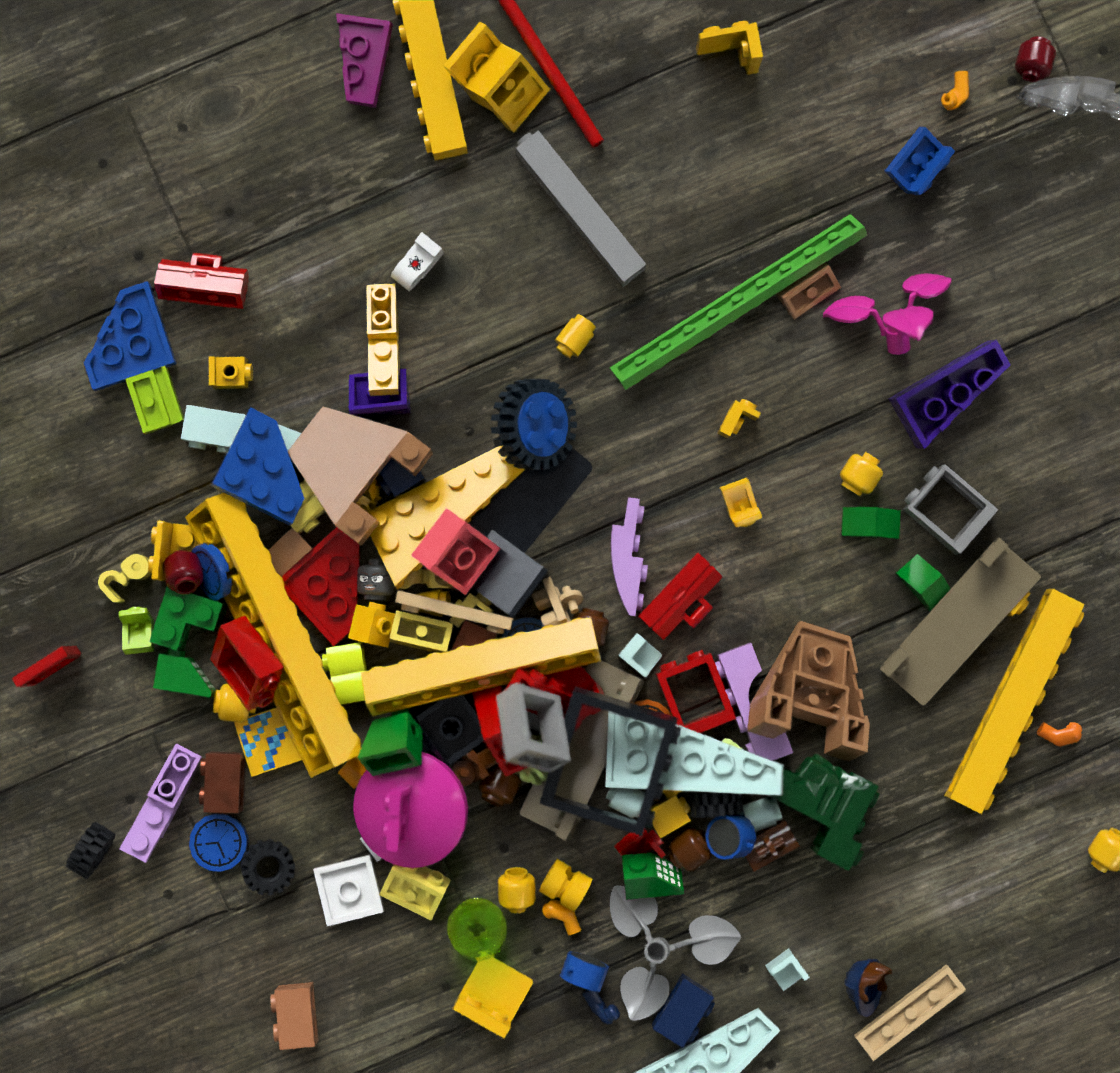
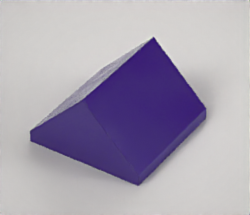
M406 368L400 369L399 395L370 396L369 373L349 375L350 415L370 418L411 413Z

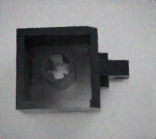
M466 694L439 700L414 718L422 729V752L436 756L437 759L447 766L484 741L476 708ZM447 720H450L452 723L458 722L460 726L457 728L459 730L458 734L446 732L445 728L448 725L445 722Z

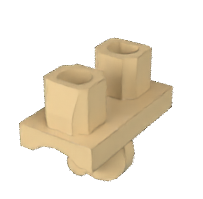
M551 577L543 579L545 587L532 594L539 611L553 606V611L541 616L543 625L556 626L570 622L571 619L567 610L570 609L572 614L579 612L578 606L583 601L582 593L579 590H571L570 586H564L562 588L563 594H560L558 587L554 586Z

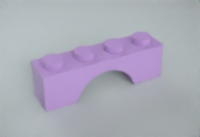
M747 643L718 654V661L715 662L720 678L725 677L729 688L726 689V693L731 706L736 705L739 716L735 720L740 733L746 732L750 743L745 744L747 751L771 761L793 753L786 732L771 739L747 731L750 708L749 688L753 679L762 671L752 643Z

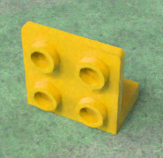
M739 21L732 24V27L720 29L719 26H712L699 33L696 46L697 55L741 48L738 49L740 66H745L747 75L758 73L763 53L757 22L749 24L748 21Z
M157 521V527H153L151 533V543L155 544L154 556H150L148 563V572L152 573V579L165 581L163 562L170 554L178 550L192 552L193 548L198 545L189 525Z
M484 952L455 1001L453 1010L505 1038L510 1030L515 1014L533 984V979Z

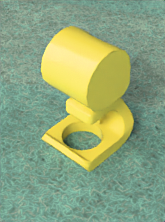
M139 554L130 555L121 563V573L110 570L100 575L98 580L100 589L112 602H125L109 583L116 581L126 587L130 579H147L152 574L148 572L149 558Z
M427 568L419 569L417 572L414 571L404 580L405 584L399 589H408L417 583L426 584L428 588H453V586Z

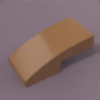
M291 528L268 551L271 554L272 564L277 574L282 577L313 548L300 533Z

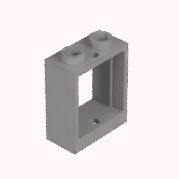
M946 464L939 468L933 466L923 477L926 483L921 489L914 488L904 501L907 505L902 510L954 555L961 554L998 509ZM941 478L979 509L953 540L916 509Z
M516 683L510 685L507 690L496 696L506 762L551 773L571 761L559 695ZM526 708L538 712L542 743L530 739Z

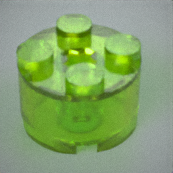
M471 898L462 902L451 913L447 923V933L453 948L459 955L471 961H484L497 955L503 948L507 938V925L502 911L494 903L484 898ZM475 923H480L481 927L485 929V931L480 932L478 937H475L474 933L470 931V929L475 928Z

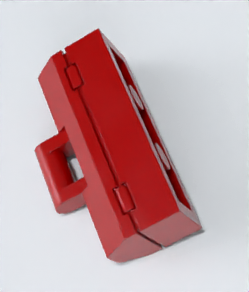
M193 253L191 262L162 259L158 264L154 286L158 299L243 309L248 289V270L222 266V256Z
M697 553L637 617L662 640L682 620L694 629L713 609L704 597L723 576L704 557ZM697 600L701 605L688 616L685 611Z

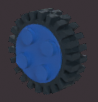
M548 379L518 380L514 384H509L505 387L507 392L499 394L498 397L503 402H495L493 408L498 410L499 414H492L491 421H498V427H491V434H499V437L494 439L493 442L495 446H503L498 453L500 456H507L505 461L508 464H514V467L520 469L546 470L559 465L558 461H563L567 457L564 452L571 451L573 446L567 441L575 440L576 434L570 433V428H577V422H570V417L576 416L575 409L567 408L573 402L571 398H564L567 392L564 388L558 389L559 384L556 382H550Z

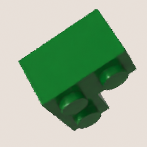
M167 587L149 642L176 651L184 650L191 626L195 625L211 631H219L228 605L227 603L212 600L193 592L185 595L179 594Z

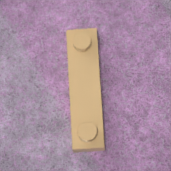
M403 591L397 592L395 600L396 603L402 604L401 610L418 613L419 608L438 612L487 624V631L504 634L505 629L511 630L514 618Z
M946 964L854 1034V1036L874 1061L966 991V989Z

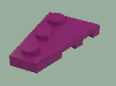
M336 13L340 31L339 43L343 57L342 69L346 101L349 104L376 108L393 24L391 21Z

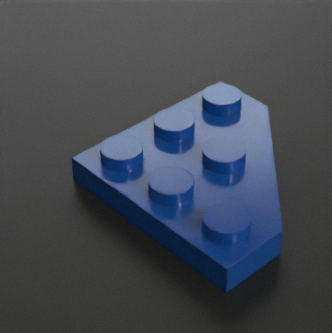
M148 281L120 290L109 317L107 316L97 335L98 339L91 353H88L84 361L92 390L98 391L125 382V379L150 370H156L162 366L169 367L177 364L151 284Z
M250 407L211 486L290 526L293 524L303 503V492L277 421Z

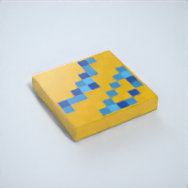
M277 707L249 716L245 722H234L251 777L302 760Z

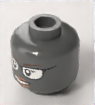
M368 559V565H362L358 568L357 592L364 595L363 600L387 601V596L393 595L395 585L382 559Z

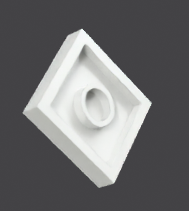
M371 854L313 869L327 926L385 911L382 897L379 895L380 889Z

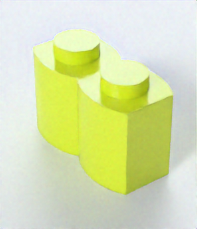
M363 642L326 648L327 654H322L323 668L325 672H330L331 682L335 687V694L340 705L365 701L361 672H366L367 666Z

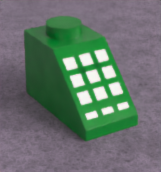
M168 649V653H159L153 688L214 697L216 689L194 658L185 656L186 651Z
M651 852L622 855L626 900L684 894L681 868H676L672 862Z

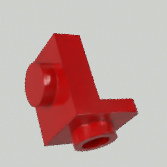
M644 829L642 836L630 832L614 845L621 856L650 853L652 850H655L661 858L666 856L660 847L664 842L653 829L649 833Z

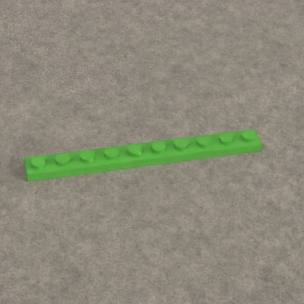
M849 214L610 367L613 375L625 390L637 384L640 380L662 368L681 354H684L690 348L712 336L715 332L734 322L740 316L759 306L765 300L781 292L787 286L806 276L809 272L831 260L848 247L856 244L867 236L865 227Z

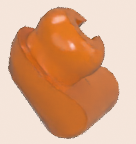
M1043 722L1037 730L1038 736L1058 747L1077 743L1082 737V727L1076 722H1070L1066 728L1060 730Z

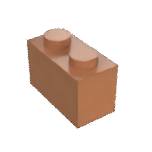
M313 982L279 985L274 991L275 994H271L270 998L271 1010L276 1012L277 1024L273 1025L274 1041H279L280 1050L315 1047L319 1040Z

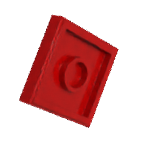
M61 646L13 677L12 680L19 688L35 686L79 658L81 652L77 646Z

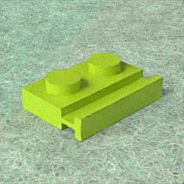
M166 366L125 379L144 434L184 422V416Z

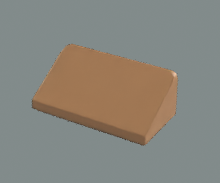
M823 263L806 276L787 286L781 292L776 293L792 319L795 320L840 289L841 286L829 264Z

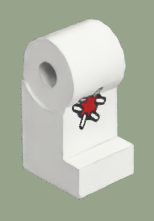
M421 232L415 240V244L394 268L391 277L406 290H412L444 254L442 248Z

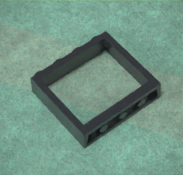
M575 686L564 719L569 748L582 704L665 729L638 820H634L556 796L564 765L548 773L539 804L642 836L645 827L651 829L656 812L650 809L653 799L660 800L664 783L659 782L662 771L668 773L673 756L667 754L670 743L677 744L681 730V727L676 726L678 717Z

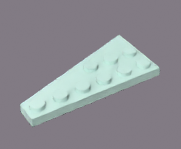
M608 711L605 787L647 789L665 729ZM676 724L677 727H681L677 744L670 743L667 754L673 757L668 773L662 771L659 779L660 783H664L663 790L783 795L782 764Z
M757 1008L634 1073H740L779 1033L780 1029Z

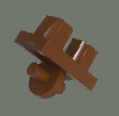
M487 747L478 753H475L474 750L466 753L458 759L459 762H456L451 767V770L464 787L489 776L486 769L497 762Z
M783 820L756 835L753 850L745 857L755 872L798 848L799 844L786 820Z

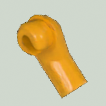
M968 71L955 72L954 88L947 94L944 93L942 95L941 104L947 110L957 109L969 98Z
M550 900L543 905V915L548 919L554 918L563 921L568 935L581 931L575 912L561 905L559 900Z

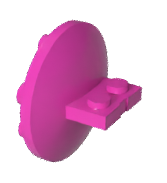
M422 752L420 766L372 776L366 770L358 782L354 795V818L361 837L375 854L397 866L418 868L440 861L458 845L466 829L468 804L463 786L455 773L445 763L430 754Z

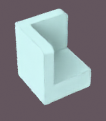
M636 633L618 656L646 678L651 669L660 660L662 654Z
M789 948L765 965L783 991L801 978L804 981L810 978Z

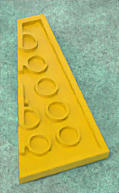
M498 446L367 512L379 522V525L370 536L397 590L405 584V579L414 571L417 572L424 566L411 554L446 508L469 523L471 517L480 508L484 509L499 490L505 489L525 470L514 467V464H508L505 461L507 456H500L498 451L503 446Z

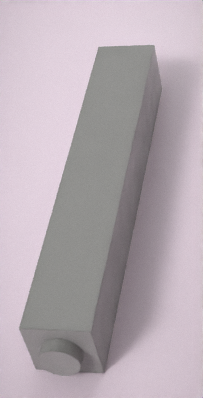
M539 130L533 135L531 133L524 135L517 142L519 146L516 147V155L622 287L627 285L646 269L647 264Z

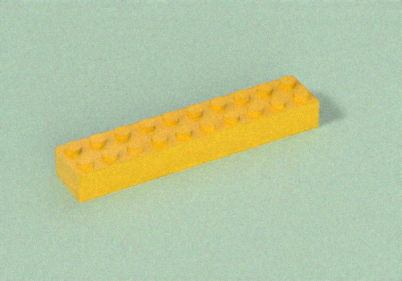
M221 493L204 500L185 518L198 545L207 543L208 545L216 546L228 563L229 571L226 572L227 580L230 578L232 580L231 593L224 599L234 620L245 615L284 667L273 700L310 777L317 776L358 756L361 750L360 738L351 728L347 711L340 705L336 697L335 687L327 678L322 668V660L315 653L310 643L309 633L302 626L297 616L296 606L289 599L284 589V581L277 574L272 564L270 552L262 544L258 527L251 521L246 510V503L226 493Z

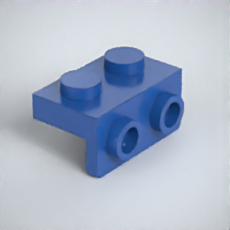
M919 127L885 169V172L905 193L921 195L931 187L932 180L939 171L948 166L950 157L954 154L955 150L952 147L943 146L926 127Z

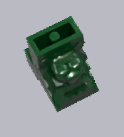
M817 753L811 757H806L795 772L786 768L783 769V795L769 796L822 823L810 846V849L817 855L847 871L850 870L851 866H857L863 851L860 850L862 844L854 839L853 836L854 834L859 835L866 822L863 816L868 807L872 809L876 804L880 794L877 792L879 786L851 771L848 774L840 767L832 765Z

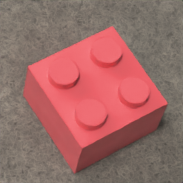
M446 508L411 556L466 595L500 550V547Z

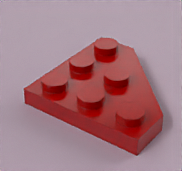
M338 527L282 576L284 589L289 598L334 647L349 634L356 604H358L357 574L360 567L361 545Z

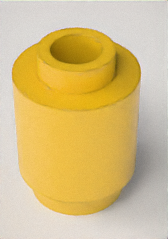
M577 314L575 318L569 320L555 339L558 344L556 349L567 358H570L572 355L578 357L593 338V331L596 329V326L584 316Z

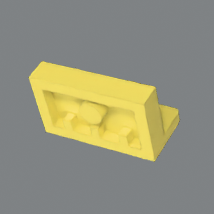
M394 864L379 895L432 920L451 880L441 872L427 867L408 868Z

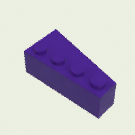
M989 340L888 399L915 447L925 449L940 432H943L951 424L950 422L972 404V401L981 392H984L1011 364L998 341Z

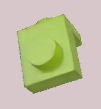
M131 607L128 610L119 611V619L122 622V650L124 654L153 652L154 643L149 642L154 628V620L148 609Z

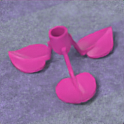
M929 273L909 277L902 285L904 292L911 293L907 308L889 311L884 314L882 319L878 311L873 309L875 301L865 296H849L834 302L824 311L823 318L829 317L832 320L843 323H857L872 315L880 328L881 336H886L887 351L894 355L904 354L911 349L910 337L920 341L934 317L933 311L930 309L913 306L915 298L919 296L929 299L942 294L949 288L952 279Z

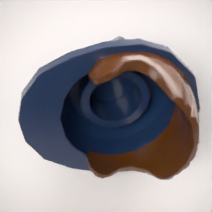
M877 959L862 960L854 963L846 973L844 981L849 998L855 1002L858 1013L864 1017L871 1016L876 1010L882 991L884 992L888 988L885 976L893 973L891 968L881 964Z

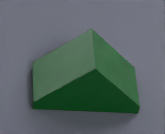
M842 507L841 536L899 539L901 510L880 507Z
M918 554L896 572V575L929 612L951 589L943 575Z

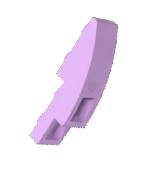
M628 497L624 526L612 525L611 562L616 588L628 615L635 616L636 610L642 611L644 594L639 593L640 582H646L648 565H642L643 558L632 557V552H638L640 535H636L635 530L636 523L642 524L644 506H639L640 499Z
M175 744L147 794L146 802L119 848L121 851L145 863L148 862L157 843L164 836L194 777L202 756Z

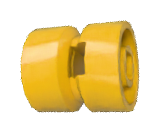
M557 858L540 886L539 892L552 900L557 897L560 898L561 905L575 912L588 891L593 878L580 871L573 873L570 865Z

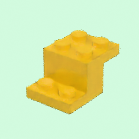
M482 22L476 25L443 65L474 102L492 111L504 126L512 132L517 130L550 90L525 57L518 51L502 44L489 27Z

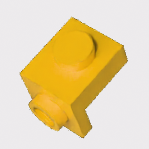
M747 477L720 487L729 518L735 527H748L753 525L756 520L762 518Z

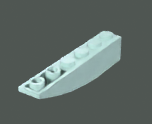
M187 405L181 439L189 442L188 447L205 450L206 445L217 447L216 452L227 454L245 414ZM278 424L288 451L302 433Z

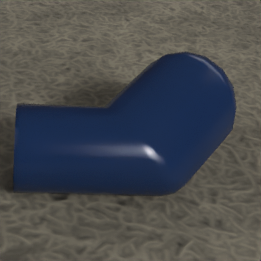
M587 989L583 991L582 995L590 1009L604 1024L610 1025L613 1024V1021L619 1019L620 1013L615 1005L611 1004L607 1007L598 992Z

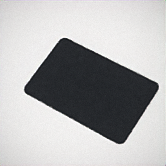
M572 448L570 452H564L567 457L563 461H558L559 465L555 467H550V469L546 470L525 469L505 489L499 490L484 509L480 508L471 517V521L468 524L481 534L484 532L489 534L492 530L525 553L590 474L592 464Z

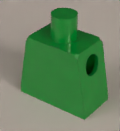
M408 708L393 711L391 716L375 719L371 723L357 759L372 776L421 765L422 729L409 714Z

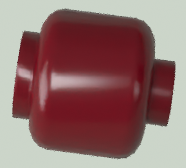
M1031 37L1029 40L1022 42L1019 47L1015 61V70L1028 82H1037L1040 79L1047 78L1053 69L1056 49L1044 37Z
M178 550L170 554L163 562L165 582L170 590L185 595L194 592L202 584L204 579L203 571L197 554Z

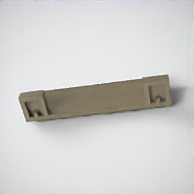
M1001 538L994 540L880 666L882 672L891 677L921 705L928 703L1041 578V575L1014 553Z
M604 661L588 664L586 668L589 675L601 686L604 695L632 704L635 703L645 682ZM601 709L595 715L590 714L574 732L569 748L571 761L564 765L556 796L588 805L606 766L608 711ZM543 781L542 785L532 784L520 810V815L556 832L555 836L565 841L571 840L582 817L539 804L546 782Z

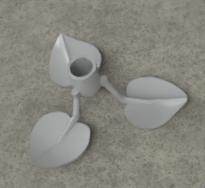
M617 885L612 889L610 913L615 927L619 932L628 937L638 935L643 929L648 941L644 953L647 960L650 961V972L644 967L632 968L623 976L620 985L621 997L632 1021L644 1019L654 1014L668 999L670 991L669 981L665 976L655 974L656 964L662 963L669 956L670 951L693 944L692 953L694 957L704 964L714 965L724 961L741 940L739 931L731 923L717 916L704 915L690 923L689 933L692 937L691 939L669 945L668 941L664 938H653L647 926L653 923L658 915V904L654 897L626 900L625 886Z

